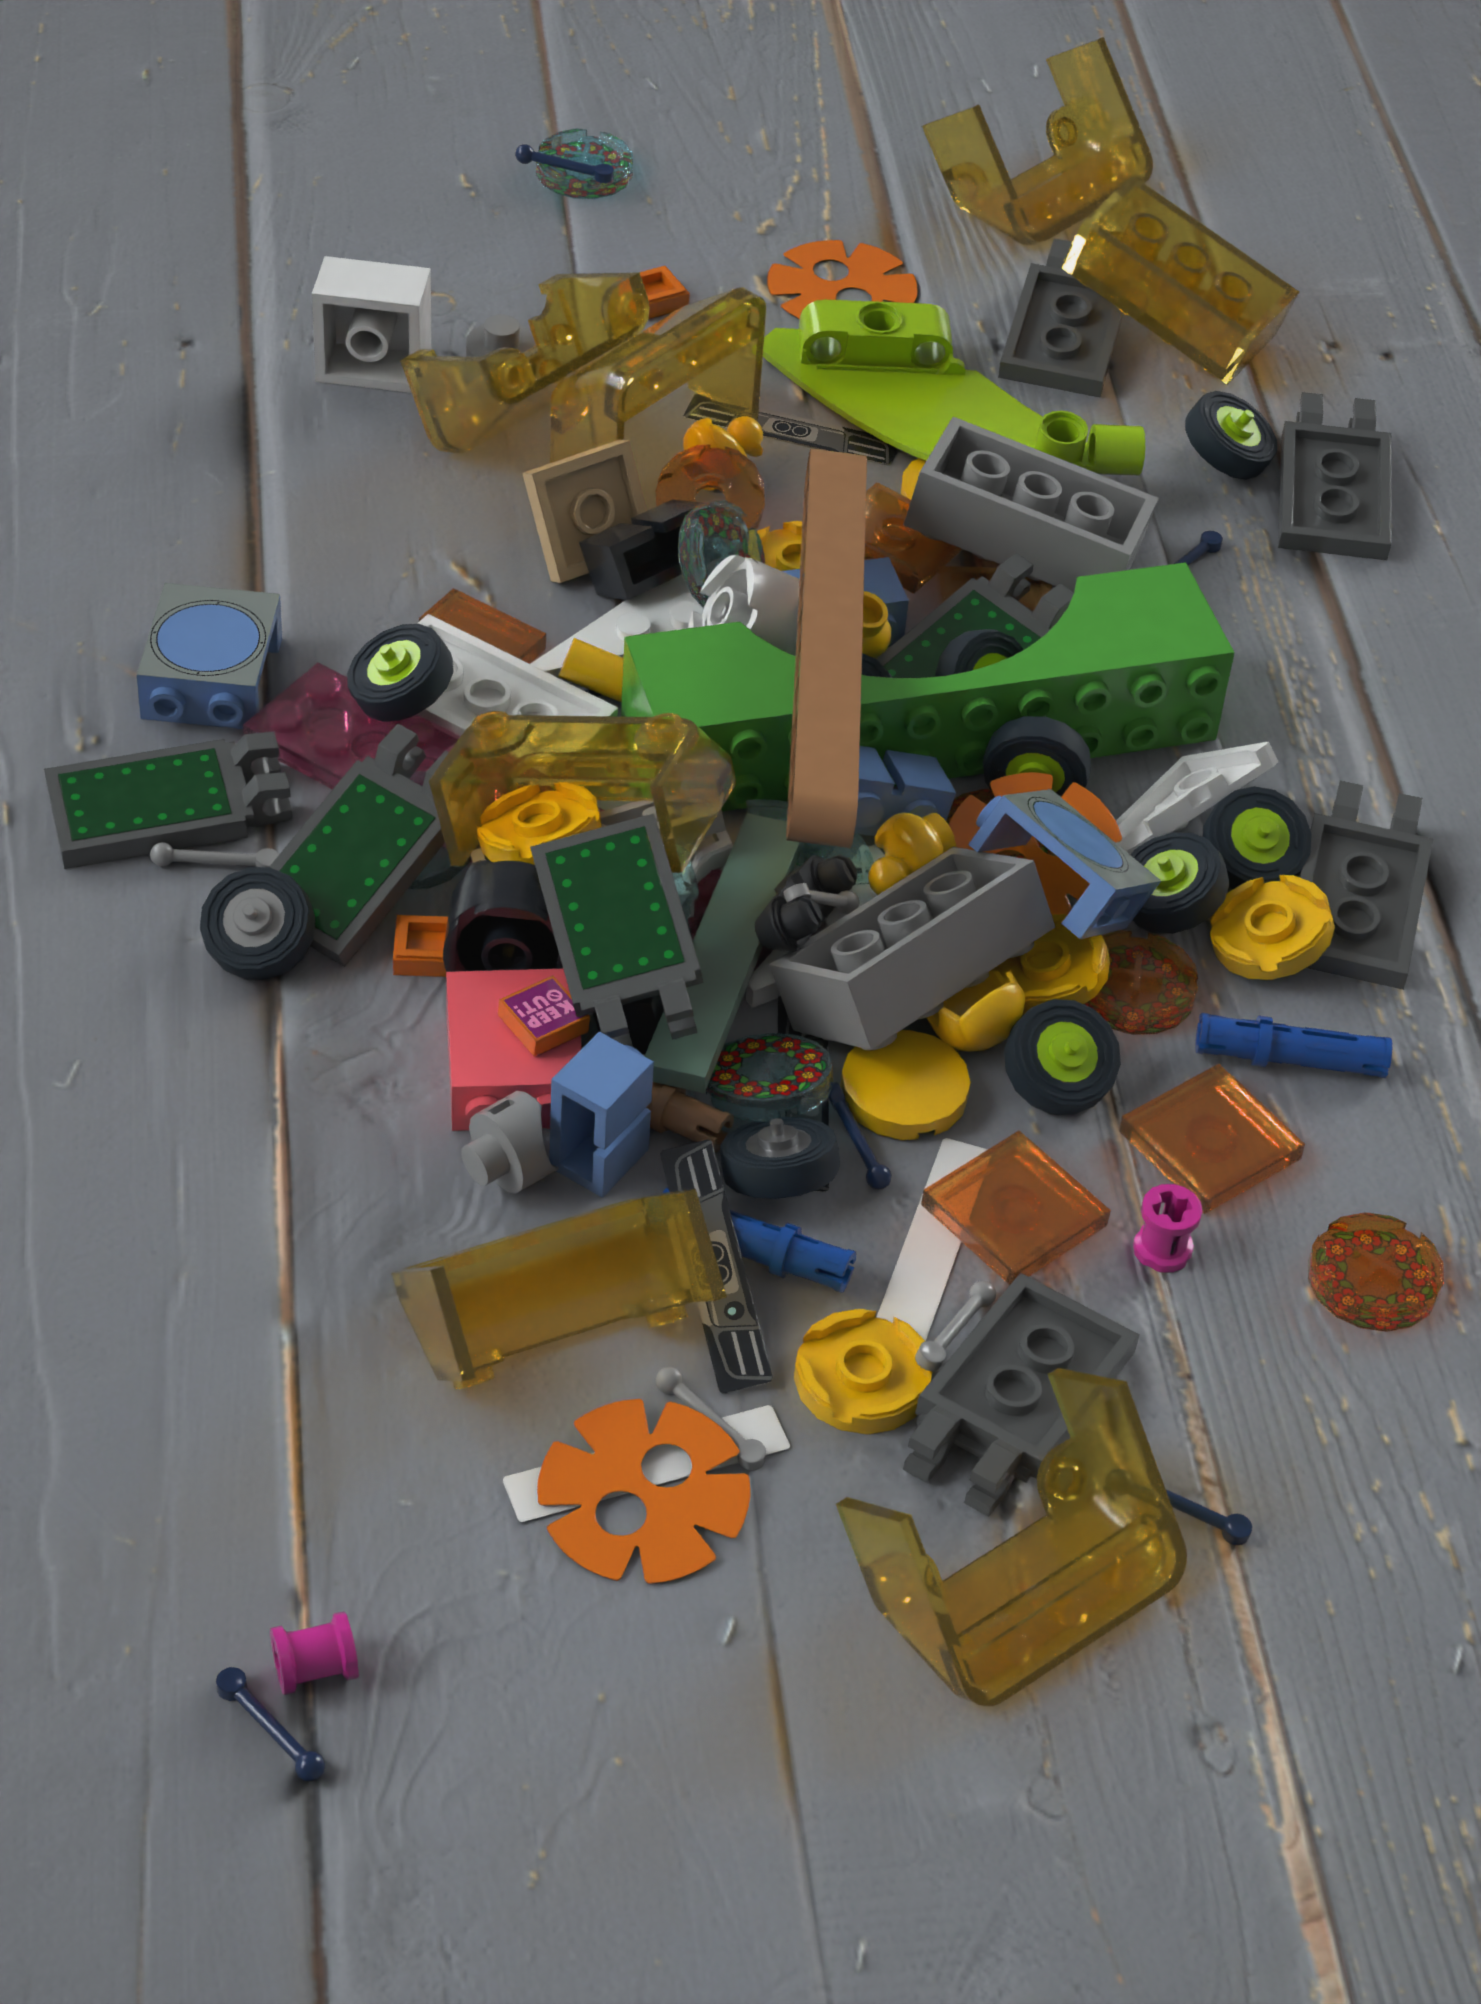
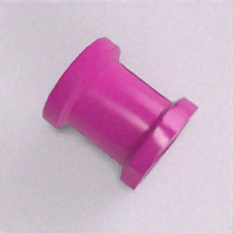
M1161 1184L1151 1188L1145 1194L1141 1206L1142 1218L1145 1223L1136 1234L1133 1242L1134 1255L1141 1264L1161 1273L1175 1272L1186 1266L1187 1261L1192 1257L1194 1249L1190 1233L1198 1227L1203 1212L1201 1201L1195 1193L1186 1187L1176 1184ZM1164 1202L1163 1213L1159 1214L1161 1203ZM1176 1242L1174 1253L1170 1254L1172 1244Z
M345 1611L334 1613L329 1623L297 1631L286 1632L282 1625L270 1628L273 1658L283 1695L295 1693L297 1684L340 1674L347 1681L359 1677L354 1638Z

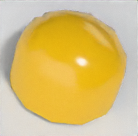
M993 969L989 971V977L984 982L973 987L964 988L944 1001L942 1009L936 1014L926 1017L936 1035L955 1050L968 1052L985 1051L1007 1039L1012 1027L1023 1016L1025 1004L1023 989L1016 981L1012 972L1008 971L1005 973L1009 980L1007 982L997 970Z

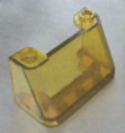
M640 272L556 274L538 284L541 294H547L546 303L539 316H534L528 320L536 345L523 353L518 349L503 347L495 349L482 357L437 356L433 349H420L400 360L431 444L439 451L447 453L470 451L586 384L644 329L648 321L650 307Z

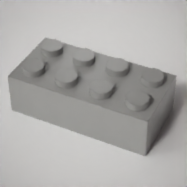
M952 417L919 473L904 526L921 532L929 539L944 541L969 551L985 561H994L1002 564L1012 555L1018 553L1034 564L1033 572L1028 578L1054 586L1061 583L1074 593L1076 579L1079 576L1131 569L1141 548L1159 498Z
M952 847L808 939L801 949L795 952H788L769 965L793 1031L820 1037L827 1041H837L861 1047L863 1050H876L891 1044L897 1038L899 1031L917 1019L936 1014L943 1008L944 1001L962 989L984 982L989 977V971L1007 959L1029 952L1034 947V941L1055 928V924L1034 860Z

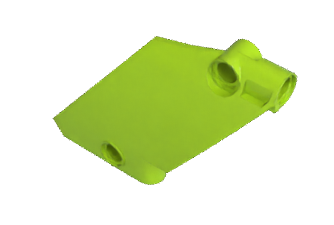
M816 300L802 310L799 329L774 328L755 345L756 352L819 402L883 442L926 461L952 417H956L1097 474L1139 476L1143 470L1146 440L1145 431L1142 426L1093 424L1089 432L1088 441L1086 442L1088 426L1080 416L1072 412L1060 410L1052 411L1042 417L991 382L977 370H965L963 361L953 356L949 315L945 309L938 305L880 301Z

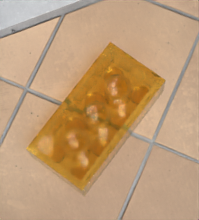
M1133 175L1081 223L1061 265L1062 269L1078 279L1080 283L1091 288L1118 307L1124 314L1138 321L1159 336L1165 343L1175 347L1202 366L1208 373L1216 376L1227 385L1277 334L1300 293L1297 289Z

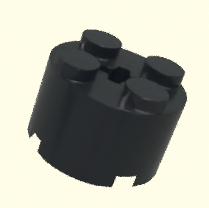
M479 860L467 868L465 876L456 885L450 900L443 948V961L447 972L563 969L534 864L520 861L491 862Z

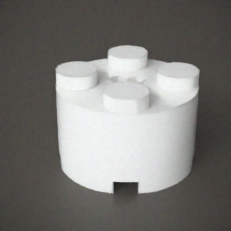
M730 555L721 561L708 576L700 593L709 596L703 612L700 614L692 611L688 628L741 622L760 638L795 656L799 579L753 558Z

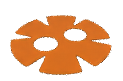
M824 240L802 244L783 253L786 258L802 267V269L774 263L771 265L767 276L768 289L771 295L801 294L781 304V308L800 319L802 310L808 304L816 300H836L837 293L846 288L862 289L870 294L872 301L884 302L883 300L914 303L917 297V282L913 274L884 275V273L902 265L903 262L878 247L859 243L849 258L846 257L841 240ZM834 260L846 265L849 273L841 280L830 281L818 277L814 273L813 267L818 262Z
M1036 772L1013 774L992 780L990 787L995 797L1052 789L1053 776ZM1076 782L1072 783L1061 798L1115 843L1122 840L1120 829L1105 804L1088 789ZM969 795L960 804L948 824L954 834L957 848L974 850L968 844L980 829L976 825V820L986 804L973 795ZM1034 836L1030 838L1026 845L983 851L996 854L1003 850H1014L1023 854L1027 859L1034 860L1051 914L1068 915L1072 907L1066 895L1070 894L1079 900L1090 885L1059 857L1045 853L1039 847Z
M641 1399L617 1401L594 1409L574 1421L575 1428L594 1450V1454L555 1441L544 1458L537 1485L538 1503L540 1505H581L575 1511L547 1526L548 1533L558 1547L577 1564L595 1574L615 1581L622 1578L636 1546L639 1547L644 1579L648 1584L672 1581L704 1568L716 1560V1554L694 1526L698 1525L726 1537L736 1538L743 1526L749 1508V1475L745 1473L706 1474L707 1471L739 1454L740 1450L732 1438L717 1423L704 1414L671 1401L666 1403L652 1434L648 1430L644 1403ZM663 1444L675 1445L682 1448L689 1455L692 1462V1470L689 1477L683 1483L674 1487H660L647 1480L642 1472L641 1464L645 1454L655 1446ZM629 1492L642 1500L646 1507L647 1515L644 1524L636 1532L628 1535H613L606 1532L598 1524L595 1514L596 1507L601 1499L610 1493Z

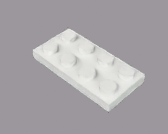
M427 614L418 622L421 625L432 628L446 644L453 658L454 672L447 689L437 701L421 713L408 719L548 790L617 726L618 707L430 614Z

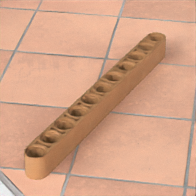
M812 448L809 452L803 500L786 830L787 841L851 848L853 843L859 789L867 456Z

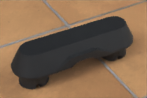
M841 854L826 860L814 855L809 857L803 865L788 874L774 889L776 895L755 921V932L760 943L765 948L795 952L801 949L835 907L816 904L805 896L787 903L783 892L787 888L800 883H807L809 890L832 894L851 890L857 880V871L853 862Z

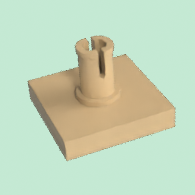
M617 440L522 473L552 582L562 583L589 573L579 542L620 523L632 524L631 518L647 511L630 440Z

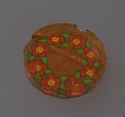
M1114 931L1102 935L1107 945L1110 959L1108 980L1097 996L1084 1005L1098 1012L1110 1024L1113 1030L1131 1035L1164 1032L1177 1027L1191 1014L1198 992V973L1195 963L1184 949L1163 936L1148 933L1147 939L1131 937L1132 931Z
M1364 1212L1342 1216L1330 1223L1328 1230L1321 1234L1320 1237L1318 1235L1312 1245L1308 1259V1281L1317 1300L1335 1317L1362 1329L1388 1332L1412 1327L1430 1315L1440 1297L1444 1284V1263L1434 1243L1422 1232L1420 1238H1418L1414 1233L1405 1230L1407 1223L1389 1215Z

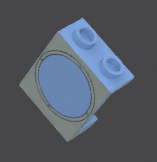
M164 583L137 671L140 718L258 731L260 725L258 685L267 652L279 653L282 641L280 594Z
M1052 789L995 797L979 814L976 825L980 829L968 844L976 852L1026 845L1030 838L1034 836L1090 883L1061 923L1079 939L1126 929L1161 882L1159 878Z

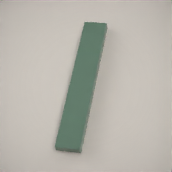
M746 814L693 940L704 983L690 986L686 989L698 1033L672 1040L663 1011L645 1054V1057L654 1061L653 1082L705 1093L763 948L755 932V921L776 895L774 889L794 871L804 845L803 842L786 840L787 821Z

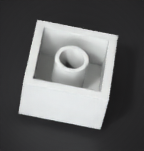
M324 256L312 291L315 382L420 394L431 359V268Z

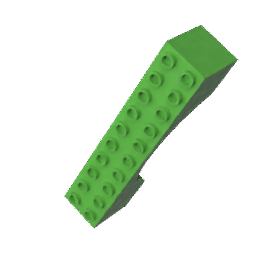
M1186 562L1079 576L1076 579L1074 595L1060 620L1046 635L1010 658L990 666L947 676L886 678L861 675L860 746L875 748L882 762L886 750L936 757L947 778L950 779L984 774L983 758L992 734L1006 722L1024 716L1048 717L1067 724L1081 735L1089 748L1090 758L1216 740L1235 652ZM741 622L624 637L621 728L646 798L706 780L722 811L788 802L795 656L760 638Z

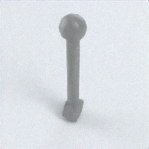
M164 842L157 843L150 851L152 862L161 867L169 865L172 861L269 867L279 855L276 850L270 848L259 850L256 854L173 849Z
M807 883L793 885L783 892L787 903L805 896L816 904L834 906L839 912L846 915L857 909L860 904L859 897L851 890L832 894L809 890Z
M984 1280L974 1283L970 1289V1299L934 1341H924L921 1343L915 1355V1360L921 1368L928 1371L939 1369L946 1357L945 1349L980 1307H987L995 1301L996 1290L990 1282Z
M675 1367L660 1369L655 1379L659 1390L667 1394L674 1393L689 1408L704 1414L717 1423L739 1448L740 1452L737 1458L741 1467L752 1471L764 1465L766 1448L762 1442L755 1439L745 1440L683 1384V1377L678 1369Z

